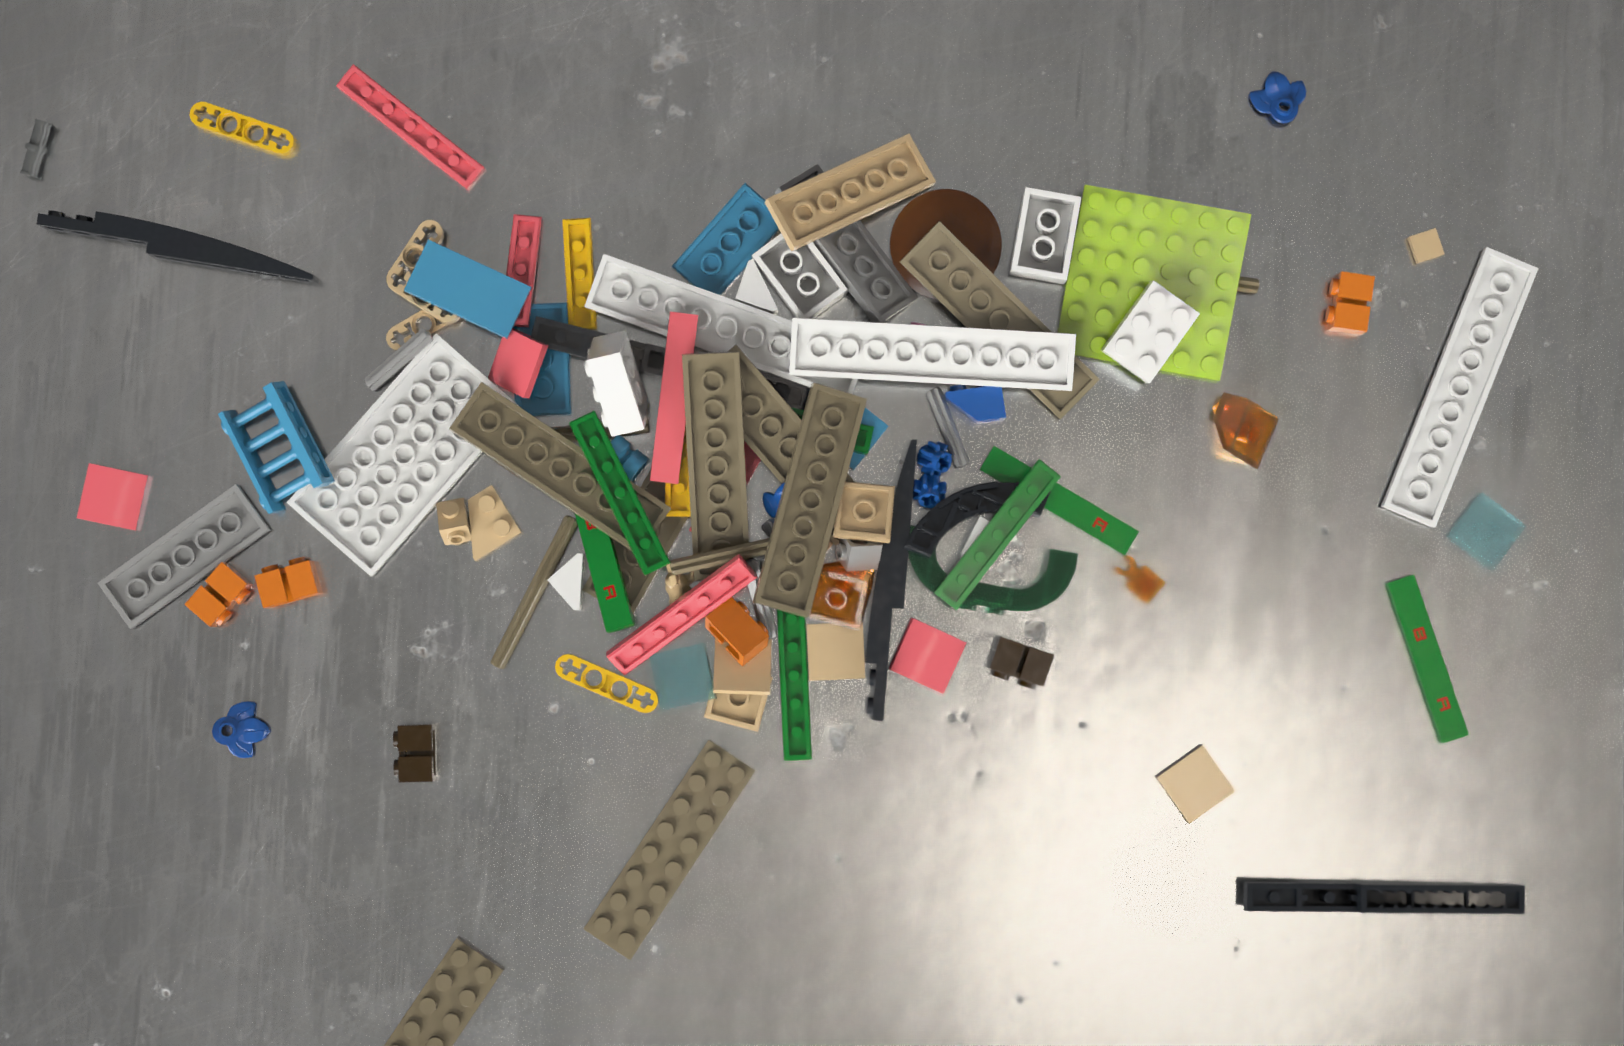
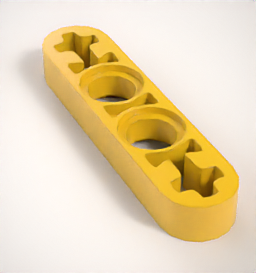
M198 102L190 109L191 121L201 129L280 156L290 155L296 148L295 137L286 129L207 102ZM207 109L206 112L209 115L217 118L216 127H213L215 122L204 118L201 122V119L197 116L198 112H204ZM228 117H234L237 120V127L231 132H226L222 126L224 120ZM254 126H260L264 131L263 137L257 141L249 138V131ZM270 130H273L271 135L274 138L282 139L286 136L289 145L279 149V145L276 142L269 140Z
M562 655L556 661V673L569 682L642 713L651 712L658 706V694L645 685L575 655ZM572 659V665L576 668L581 669L582 663L587 665L582 672L581 681L575 679L579 675L578 673L569 671L567 675L564 674V668L561 667V663ZM591 670H598L602 675V681L597 686L589 685L586 680V675ZM623 681L627 684L628 692L624 697H617L613 694L612 686L615 682ZM633 686L639 688L636 693L641 696L649 692L651 694L650 699L654 701L653 705H647L645 708H642V702L636 698H633V703L627 702L632 695Z

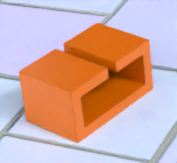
M1341 271L1336 275V278L1331 279L1329 294L1333 295L1332 306L1328 305L1325 322H1329L1328 330L1358 335L1367 332L1371 307L1367 306V302L1372 301L1375 276Z
M299 557L289 560V566L281 569L278 568V564L261 568L262 573L254 575L263 608L269 609L323 594L315 562L311 560L306 561L305 557Z
M221 562L205 580L208 583L206 587L201 585L184 605L209 627H216L218 624L223 626L232 616L230 610L237 603L241 605L251 594L249 589L253 584L228 562Z
M730 597L705 617V628L721 645L726 641L729 643L725 649L743 667L768 646L769 632L762 622H755L749 615L748 608L741 601L736 602Z

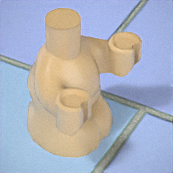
M670 564L666 566L668 574L665 578V590L669 595V605L691 589L689 584L699 581L694 580V571H691L690 574L673 575Z

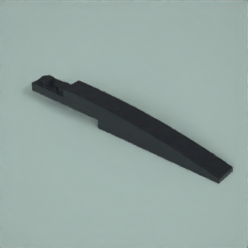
M48 210V215L38 213L36 224L44 229L147 245L146 254L153 258L318 284L319 278L311 273L249 249L150 221L98 211L95 212L94 222L92 217L76 215L75 219L65 218V213Z
M536 316L531 338L548 345L547 349L587 359L588 349L591 347L593 338L607 334ZM629 340L639 373L662 378L665 348ZM761 372L791 408L805 409L810 390L809 387L779 376Z
M911 439L897 482L894 493L890 543H882L881 557L872 596L865 663L876 664V669H870L869 686H874L873 697H868L867 714H872V720L884 721L892 608L904 609L908 550L903 547L910 536L917 439Z
M1340 881L1244 882V911L1525 914V886Z

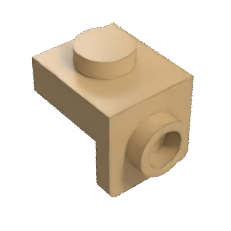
M464 497L438 502L436 504L438 525L444 544L458 545L471 541V531L468 524L467 507Z

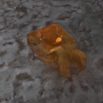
M1126 555L1124 559L1130 564L1129 570L1123 571L1119 566H1116L1114 569L1118 575L1128 576L1131 580L1126 584V587L1145 604H1149L1167 583L1146 564L1139 570L1135 559Z

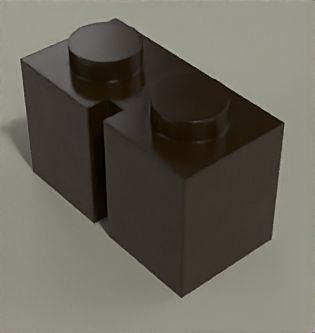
M999 636L988 669L994 670L992 676L1009 681L1011 676L1021 680L1019 685L1035 690L1036 686L1044 687L1054 655Z
M436 724L398 725V731L393 732V746L398 748L399 751L398 759H394V776H398L399 783L436 781Z

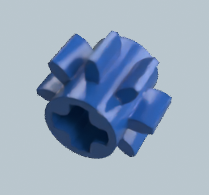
M928 441V444L922 446L917 455V463L923 466L921 472L930 476L933 474L941 476V473L946 472L952 463V454L946 452L948 445L939 441L937 443Z
M923 474L919 480L914 479L913 499H919L920 506L934 508L940 501L945 499L947 483L944 481L940 482L939 475L933 474L930 476Z

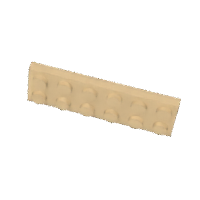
M907 134L771 196L764 203L792 252L933 186L936 181L910 134Z

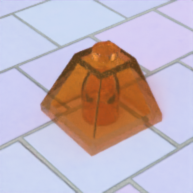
M1223 392L1213 416L1223 450L1258 470L1280 418L1251 399Z
M840 561L823 564L809 618L859 631L871 595L875 570L846 571Z

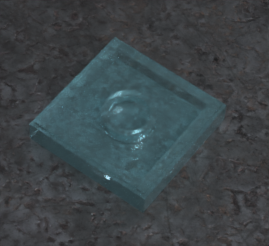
M1479 492L1446 537L1488 570L1493 571L1527 526L1483 492Z
M705 643L650 656L661 711L717 698L716 693H713V678Z

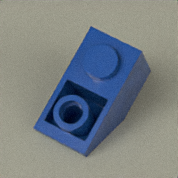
M966 385L951 386L950 391L944 394L945 400L976 424L1000 421L1006 418L1002 387L978 386L977 388L967 389Z

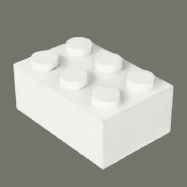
M1029 187L1025 188L1021 201L1009 275L1064 285L1068 277L1081 197Z
M781 233L752 254V259H754L759 270L795 318L814 319L848 292L847 287L813 242L791 252Z
M1150 281L1101 351L1138 378L1150 384L1200 313L1155 281Z
M626 330L594 337L591 347L588 349V357L584 361L587 376H592L595 384L593 386V395L596 402L601 403L603 409L601 411V418L604 427H609L611 436L643 430L650 405Z

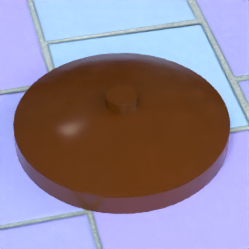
M954 189L932 190L914 198L899 213L890 236V255L893 265L915 293L935 301L938 300L899 261L938 221L993 274L1001 257V232L992 212L976 197Z

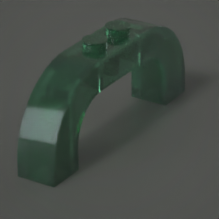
M910 525V533H909V536H910L911 532L913 531V529L915 528V526H913V525ZM936 548L930 559L908 551L910 566L916 578L928 591L934 594V591L948 575L938 564ZM1048 549L1045 570L1041 578L1034 585L1025 589H1014L978 583L961 604L960 609L976 611L977 606L988 608L987 613L1004 616L1005 611L1027 612L1045 607L1059 598L1069 586L1076 570L1079 553Z

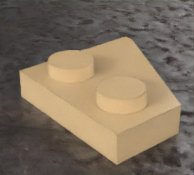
M493 485L468 499L473 559L476 562L522 533Z

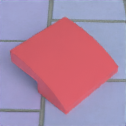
M513 328L508 339L504 337L501 339L488 379L518 396L530 398L548 345Z
M88 463L76 518L136 531L148 475Z
M911 618L888 669L944 694L966 646V642Z

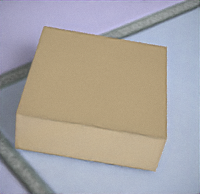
M1436 228L1407 238L1416 264L1445 255Z

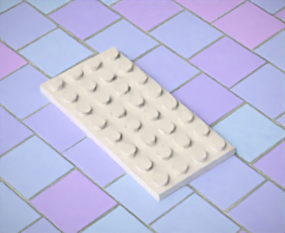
M435 334L433 341L414 357L324 459L335 482L320 488H313L311 484H308L296 491L286 503L368 575L373 577L481 455L482 451L449 430L479 384L483 382L517 406L519 405L439 335Z

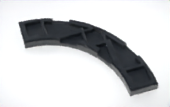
M1020 482L982 483L951 494L940 501L918 522L903 548L930 559L934 549L948 532L974 516L998 511ZM1050 492L1031 516L1040 518Z

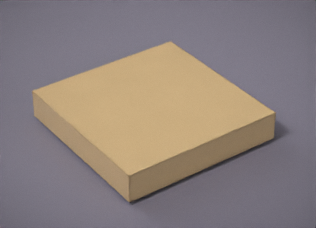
M845 481L834 522L833 538L890 543L895 486Z
M863 622L806 624L809 681L865 678Z
M715 638L713 693L770 695L772 639L768 640L766 648L742 667L725 649L729 643L726 641L721 645Z
M712 684L704 718L758 732L768 695L713 693Z
M1200 745L1156 776L1189 824L1236 792L1203 745Z

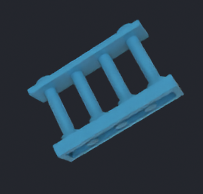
M285 381L271 382L264 386L263 390L266 394V399L240 414L236 410L218 413L222 429L229 435L259 494V502L267 510L268 514L284 511L286 508L282 499L308 484H311L313 488H320L335 482ZM271 408L274 409L279 419L278 424L250 439L244 424ZM282 434H286L291 443V449L263 465L256 449ZM298 459L304 469V474L276 490L269 474Z

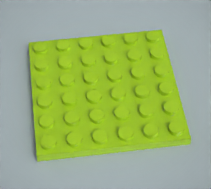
M1084 185L1057 333L1076 334L1075 355L1116 362L1103 353L1101 349L1148 283L1155 281L1200 313L1160 370L1220 381L1251 214Z

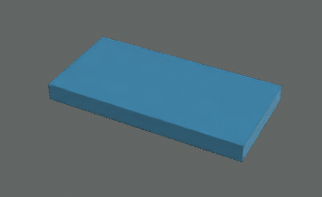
M744 183L671 267L691 285L722 296L745 270L748 261L752 259V254L765 246L779 231L777 224L764 203L766 200Z
M428 239L404 288V292L508 339L532 288Z
M567 302L532 304L529 328L518 326L513 328L531 336L536 316L568 324ZM547 349L530 398H523L514 394V402L532 416L572 415L570 354Z

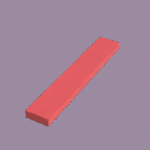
M354 64L336 85L337 88L465 189L469 190L485 170L484 166Z
M670 311L650 481L678 484L686 423L682 354L694 353L698 315Z
M740 554L736 555L608 650L606 657L625 676L757 578L756 572Z

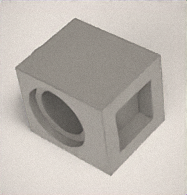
M840 539L839 544L836 546L835 554L837 560L840 561L846 571L878 570L883 545L881 542Z

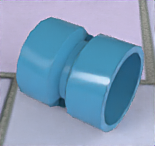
M617 435L611 441V444L629 480L633 482L646 467L650 459L638 449L631 450V443L621 435Z

